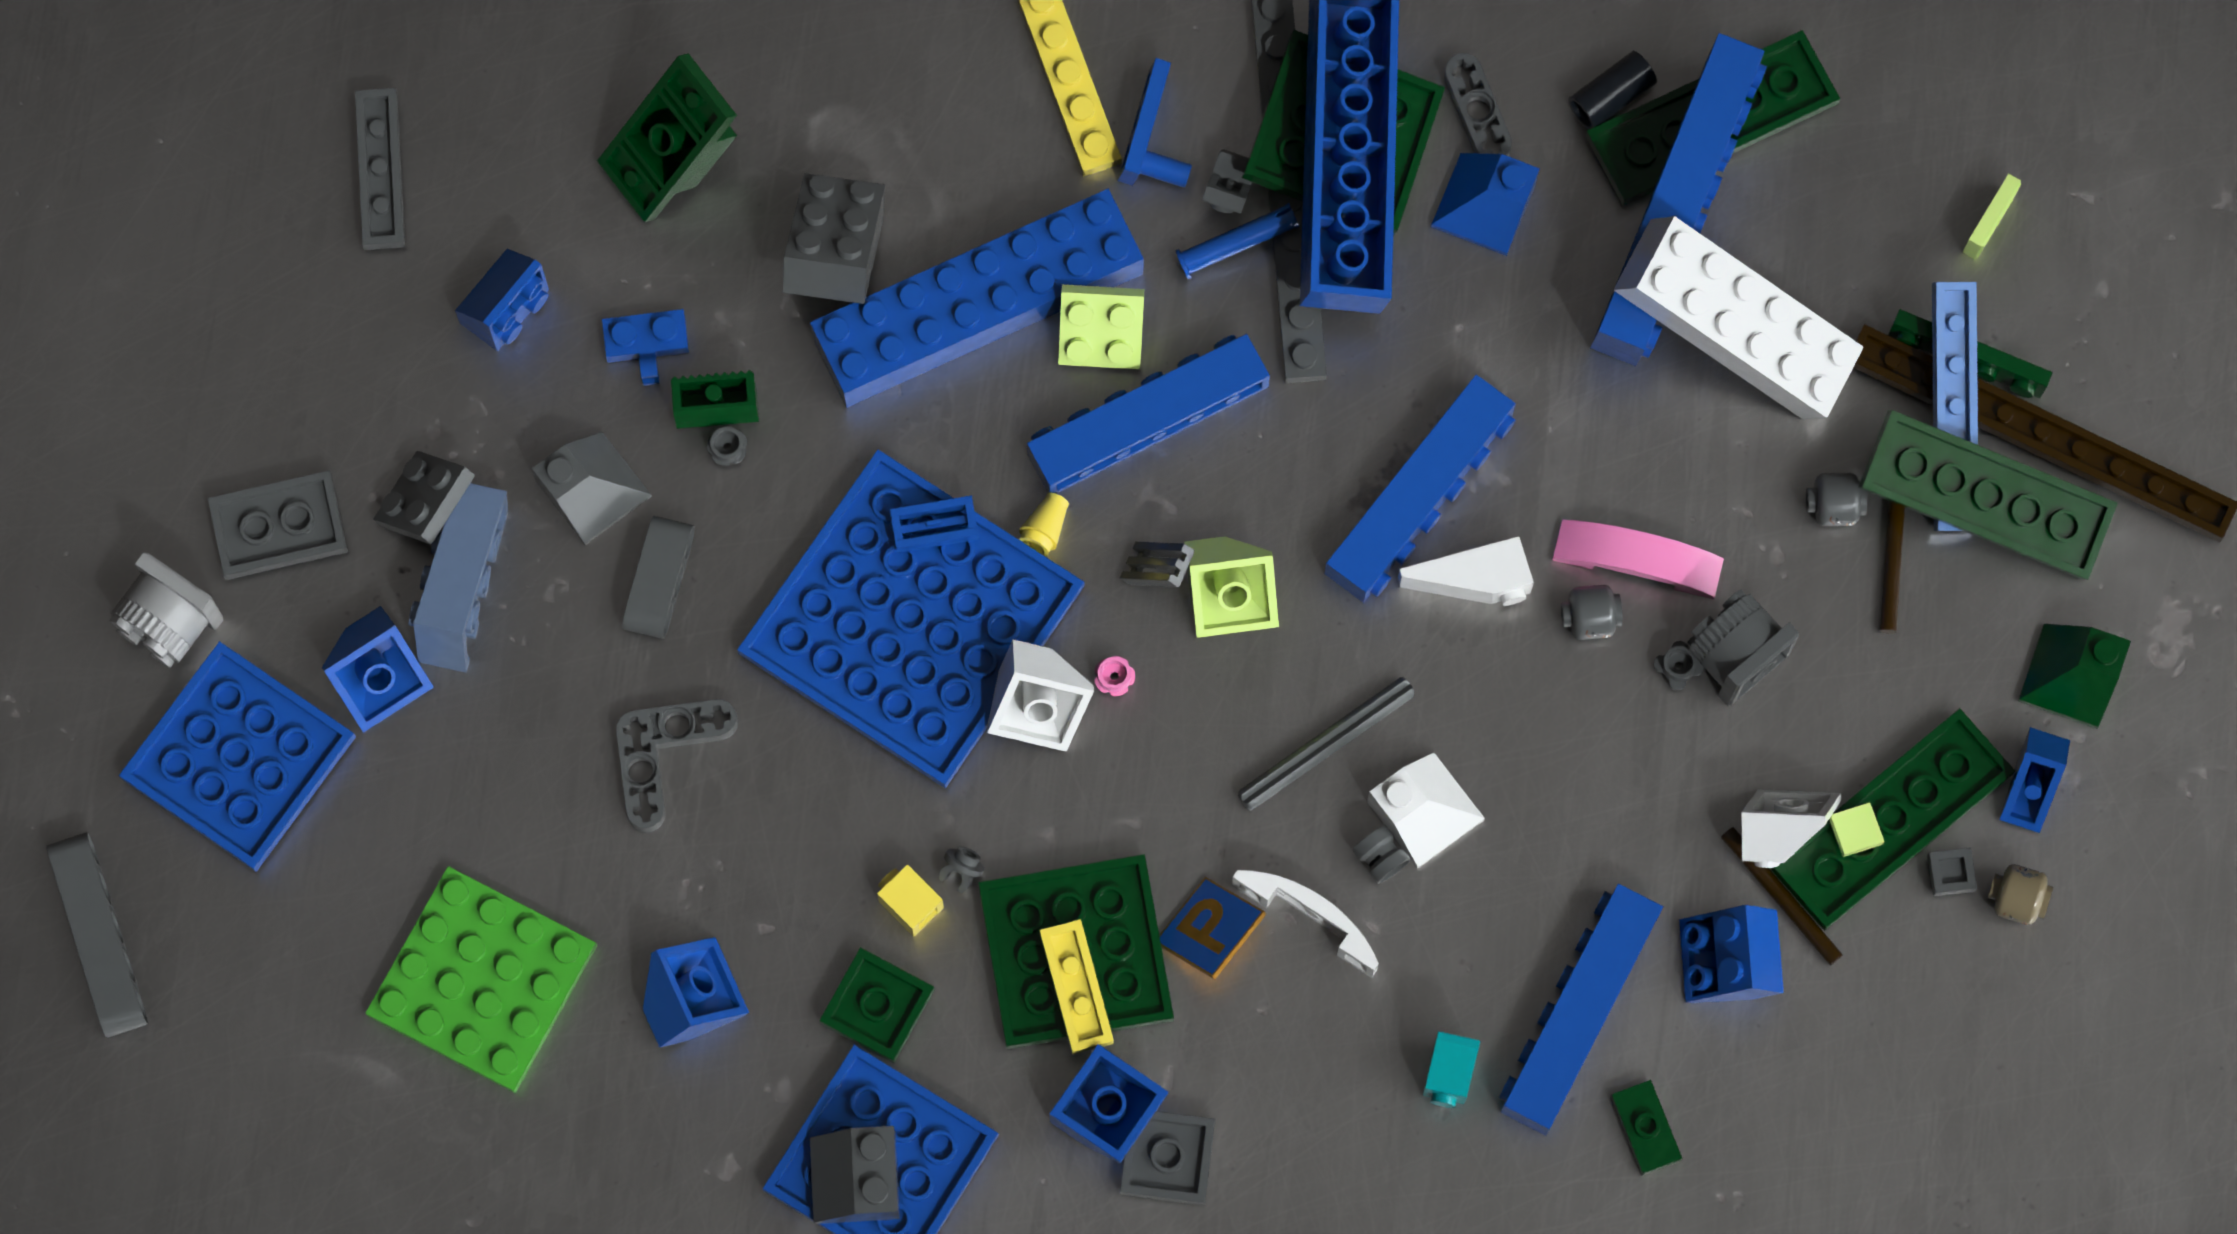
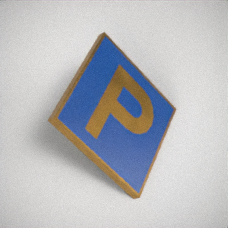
M1205 877L1159 934L1161 947L1215 980L1266 916V913Z

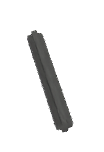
M1404 677L1394 681L1240 789L1238 797L1241 803L1249 811L1254 810L1412 699L1415 693L1412 685Z

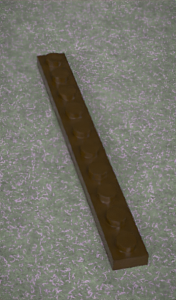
M1864 324L1856 339V342L1864 348L1853 368L1933 406L1932 356ZM1977 378L1978 428L2219 543L2223 540L2237 511V501Z

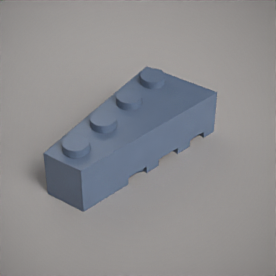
M470 483L445 522L443 530H440L433 541L431 554L435 556L431 566L425 565L420 580V590L424 591L420 602H413L409 614V626H414L419 663L467 673L470 657L467 654L466 640L467 637L476 638L480 602L477 601V598L486 599L491 566L486 565L487 561L493 563L496 561L508 514L507 491Z

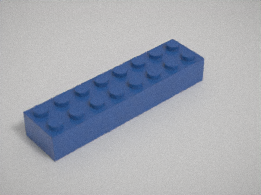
M1309 0L1300 306L1381 314L1392 299L1399 0Z
M1718 33L1619 278L1651 219L1675 216L1699 234L1701 233L1707 218V214L1702 213L1701 209L1705 208L1708 210L1712 200H1714L1723 178L1715 174L1717 171L1724 172L1737 143V140L1730 138L1731 134L1739 135L1752 106V103L1745 99L1746 97L1753 99L1767 69V66L1760 64L1765 52L1764 50ZM1613 290L1590 348L1636 366L1641 356L1649 358L1657 343L1662 327L1656 325L1657 320Z
M1108 188L866 297L865 304L851 303L811 321L812 338L846 408L1059 313L1061 311L1062 284L1116 287L1143 275L1144 258Z

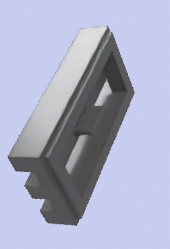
M1135 541L1132 549L1138 552L1137 556L1128 557L1126 564L1132 568L1130 571H1122L1120 579L1129 585L1179 588L1193 557L1194 550L1184 543ZM1144 568H1155L1164 571L1176 569L1174 574L1142 572Z

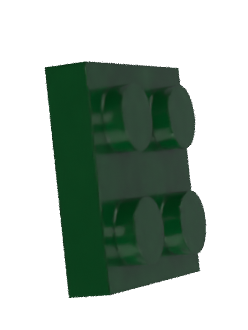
M860 947L819 1022L832 1031L895 1063L933 995L935 987Z

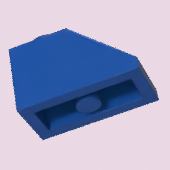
M2030 727L2014 769L2016 772L2012 775L2000 815L2001 821L2040 833L2067 765L2070 740Z

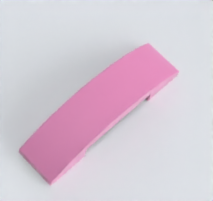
M1562 519L1552 560L1593 570L1594 566L1672 584L1674 585L1673 590L1714 599L1724 558L1676 540L1642 531L1601 523Z

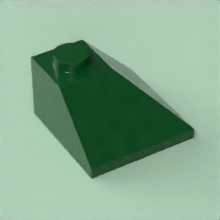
M2044 623L2018 702L2098 729L2119 680L2131 641L2093 627Z

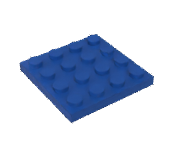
M219 641L119 774V777L257 872L356 736L352 731Z
M853 1045L764 1185L763 1191L813 1221L810 1137L850 1128L894 1126L900 1219L823 1223L817 1225L832 1234H938L997 1140L999 1133L866 1051Z

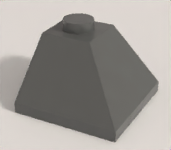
M603 432L564 444L531 468L537 484L585 545L652 497L651 493Z

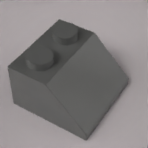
M894 1126L850 1128L810 1137L814 1224L900 1219Z

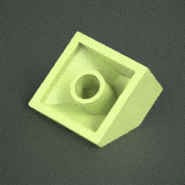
M1226 536L1184 542V544L1194 550L1193 557L1187 568L1197 638L1279 627L1272 551Z

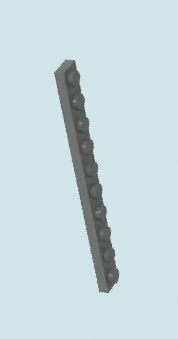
M1251 0L1262 117L1290 35L1295 30L1293 0ZM1268 188L1270 212L1289 203L1299 224L1298 228L1291 229L1272 238L1285 383L1325 381L1327 379L1321 308L1300 306L1303 201Z

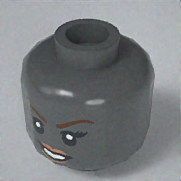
M1822 473L1816 477L1814 488H1806L1807 513L1814 512L1817 523L1823 527L1853 526L1858 523L1860 516H1865L1867 513V491L1858 488L1860 482L1854 473Z
M1608 585L1573 588L1569 593L1568 602H1561L1562 626L1571 627V632L1577 640L1612 637L1616 627H1622L1623 624L1620 594H1613L1612 589Z

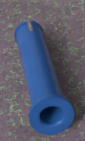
M1288 203L1277 210L1181 252L1180 249H1177L1175 251L1186 277L1191 279L1192 273L1291 229L1298 228L1299 224Z

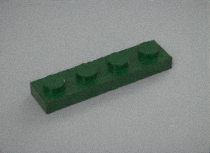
M1899 309L1888 335L1916 349L1919 348L1932 354V322ZM1977 341V378L1986 382H1994L1996 380L2010 386V390L2013 393L2025 398L2035 396L2040 399L2053 372Z

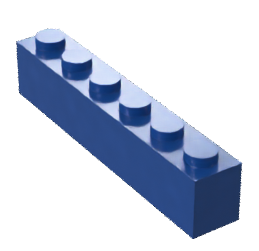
M1245 334L1239 338H1236L1235 335L1225 337L1213 346L1214 350L1202 356H1199L1198 353L1189 355L1177 364L1178 368L1164 375L1161 371L1153 373L1141 381L1140 387L1128 393L1126 390L1117 391L1104 400V405L1092 411L1089 408L1081 409L1067 419L1068 423L1056 429H1053L1052 426L1045 427L1031 436L1032 441L1027 443V455L1046 491L1057 494L1269 388L1270 375L1248 335Z
M1476 374L1326 562L1324 574L1363 603L1371 594L1378 597L1392 578L1387 573L1396 562L1403 565L1414 552L1417 546L1412 543L1421 531L1428 534L1438 522L1442 514L1437 510L1444 501L1448 499L1450 502H1453L1466 485V482L1462 480L1471 467L1478 471L1491 453L1487 448L1496 436L1502 440L1516 422V419L1512 417L1516 403Z
M1619 883L1613 894L1607 891L1603 893L1594 911V914L1601 917L1594 931L1585 928L1575 948L1582 955L1575 968L1568 964L1566 965L1556 985L1563 992L1556 1005L1549 1001L1547 1002L1537 1022L1538 1025L1544 1027L1537 1042L1530 1038L1528 1039L1518 1059L1519 1062L1525 1064L1518 1079L1509 1076L1499 1096V1099L1505 1101L1501 1111L1502 1114L1547 1136L1664 906Z

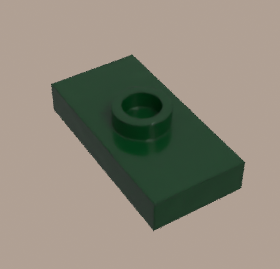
M1651 1080L1611 1094L1610 1098L1641 1175L1682 1161L1683 1158Z

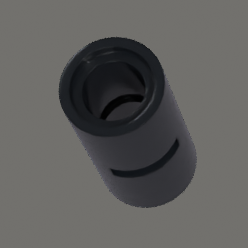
M1632 51L1570 96L1568 102L1578 120L1590 130L1604 123L1657 84V77L1646 59L1637 51Z

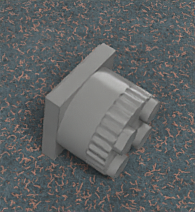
M143 552L135 563L140 575L112 610V618L109 621L118 628L116 631L126 640L136 646L140 641H143V645L151 651L150 655L162 665L171 668L174 662L179 663L206 626L216 631L224 619L210 595L150 554Z

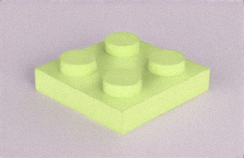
M1062 284L1058 365L1140 369L1145 289Z

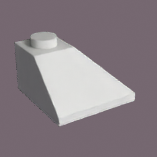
M1012 640L999 669L987 733L1066 752L1094 693V685L1053 649Z
M1435 753L1398 770L1369 791L1367 800L1368 805L1381 822L1388 827L1394 835V839L1407 852L1417 869L1485 819Z
M1758 789L1741 812L1742 861H1752L1755 866L1761 868L1777 867L1780 863H1785L1828 822L1841 802V793Z

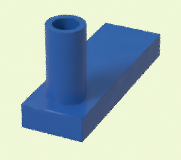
M1155 58L1149 69L1117 180L1119 182L1133 186L1139 174L1183 188L1186 186L1192 164L1147 151L1171 62Z

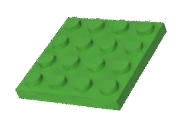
M448 866L365 1014L367 1017L516 1094L594 953L597 944L585 936Z

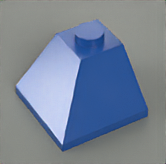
M1460 153L1431 227L1507 256L1536 186L1540 168L1503 154Z
M381 606L345 628L322 666L323 671L363 733L434 688L399 630Z
M716 937L662 948L651 953L643 1011L659 1048L690 1041L749 1013Z

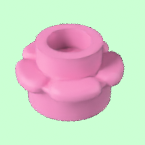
M1112 656L1103 659L1095 667L1097 677L1094 682L1102 693L1108 692L1111 696H1121L1128 691L1129 685H1133L1135 681V671L1123 657ZM1112 673L1118 674V678L1116 680H1112L1110 678V675Z

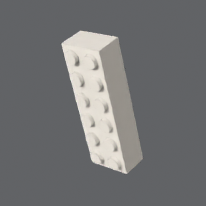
M1675 216L1650 220L1614 288L1615 292L1801 419L1828 417L1864 348Z

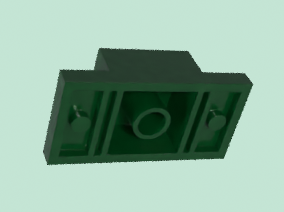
M690 54L679 55L598 158L597 162L644 222L654 220L676 193L697 187L737 137V134L730 127L737 114Z

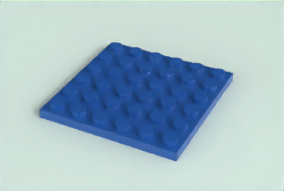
M877 450L737 651L739 655L946 789L987 729L999 669L1012 640L1043 647L1084 588L1085 582L977 512H975L979 534L978 540L897 553L890 509L953 499V497L885 453ZM966 509L900 520L902 526L966 515ZM964 525L904 535L903 539L968 529L969 527Z

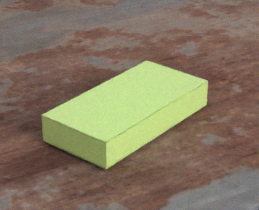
M2008 173L1970 236L1962 253L1974 260L1980 256L2021 186L2020 179Z

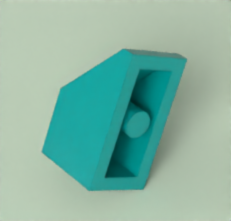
M1438 1031L1423 1091V1096L1431 1097L1430 1102L1432 1104L1446 1108H1455L1456 1103L1465 1104L1480 1040Z

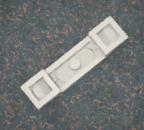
M1236 871L1232 878V886L1266 909L1275 896L1289 903L1343 939L1338 948L1337 956L1370 978H1373L1379 965L1373 950L1354 923L1335 905L1311 889L1284 877L1258 871Z

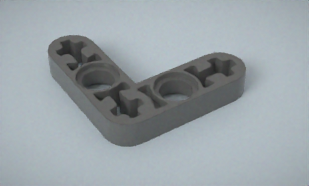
M713 699L634 710L620 717L616 727L626 813L634 829L650 833L662 826L665 820V804L658 749L720 741L729 738L738 727V717L735 708L729 702L722 699ZM722 710L724 717H730V720L724 721V728L716 729L714 723L701 724L703 732L696 733L697 725L693 715L695 712H700L701 721L714 718V711ZM674 715L686 717L689 721L687 732L680 736L669 734L665 726L670 717ZM632 722H639L641 728H647V731L640 734L641 746L643 750L651 747V752L634 751L631 735L624 734V731L631 729ZM627 750L634 751L633 753L626 756ZM645 761L653 767V773L647 781L636 782L629 777V769L635 762ZM656 788V793L647 792L651 809L658 810L656 813L651 814V821L643 822L641 816L634 815L635 812L641 810L640 795L637 793L631 796V791L646 792Z

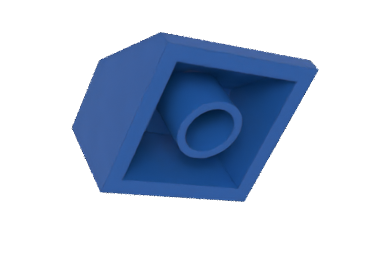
M1098 1044L1050 1112V1123L1084 1146L1121 1163L1169 1092Z

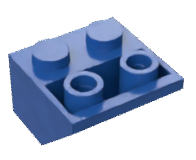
M507 248L456 308L455 312L459 323L497 352L504 343L507 345L511 344L520 334L523 327L521 323L530 312L533 314L537 313L548 299L549 294L547 292L549 287L541 263Z
M1741 905L1679 919L1685 1001L1687 1003L1754 1000L1784 993L1777 910Z

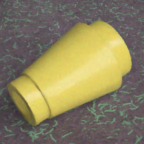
M1047 493L1045 498L1020 527L1019 533L1021 536L1019 540L1044 556H1047L1051 550H1055L1066 510L1069 506L1068 501L1056 493Z

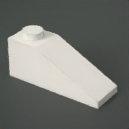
M1519 536L1401 568L1397 578L1400 588L1487 604L1502 601L1504 606L1524 601L1527 598L1526 594L1531 593L1534 584Z

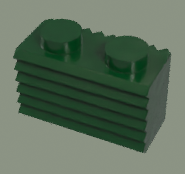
M748 370L746 374L743 371H740L738 374L732 371L729 375L726 372L721 376L718 373H715L713 376L707 373L705 377L699 374L696 378L690 375L688 379L685 376H682L680 379L674 376L671 379L673 415L677 429L759 422L757 387L754 373L751 370Z

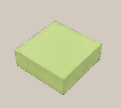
M1870 802L1832 814L1829 819L1842 857L1874 848L1884 843Z

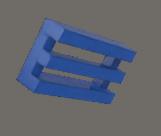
M972 495L890 509L897 553L979 539ZM966 509V515L902 526L900 520ZM964 525L969 527L968 529L903 539L904 535Z

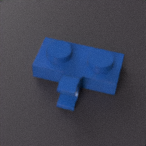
M684 309L602 319L607 363L639 359L643 386L660 384L657 357L689 353Z

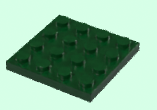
M1293 30L1242 178L1303 201L1308 35ZM1399 69L1397 72L1393 236L1398 231L1445 90L1443 86Z
M1145 854L978 882L1006 1049L1068 1039L1041 940L1040 930L1080 919L1111 1032L1174 1021Z

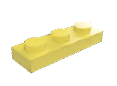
M1081 919L1040 930L1041 940L1072 1054L1093 1050L1098 1044L1102 1047L1114 1044Z

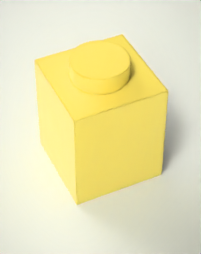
M908 864L900 872L896 868L891 870L878 884L881 889L877 893L879 903L913 937L944 909L943 899Z

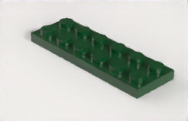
M1803 30L1761 49L1765 52L1760 64L1767 66V69L1753 99L1748 97L1745 99L1751 102L1752 106L1739 135L1731 134L1730 138L1737 140L1732 154L1839 104L1841 98ZM1698 79L1586 132V138L1622 205L1654 191Z
M1888 410L1858 486L1862 490L2082 580H2089L2118 504L2108 498L1894 410Z
M1959 708L1833 813L1835 814L1870 802L1884 839L1883 845L1842 857L1832 826L1828 820L1785 863H1780L1779 866L1770 869L1819 926L1826 931L2009 779L2016 771Z

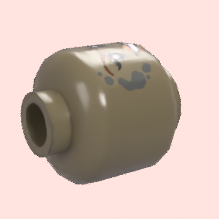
M2011 864L2006 868L2003 876L1999 874L1994 875L1988 898L1996 900L1994 910L1998 916L2025 925H2031L2038 917L2044 919L2054 887L2048 885V878L2043 872Z

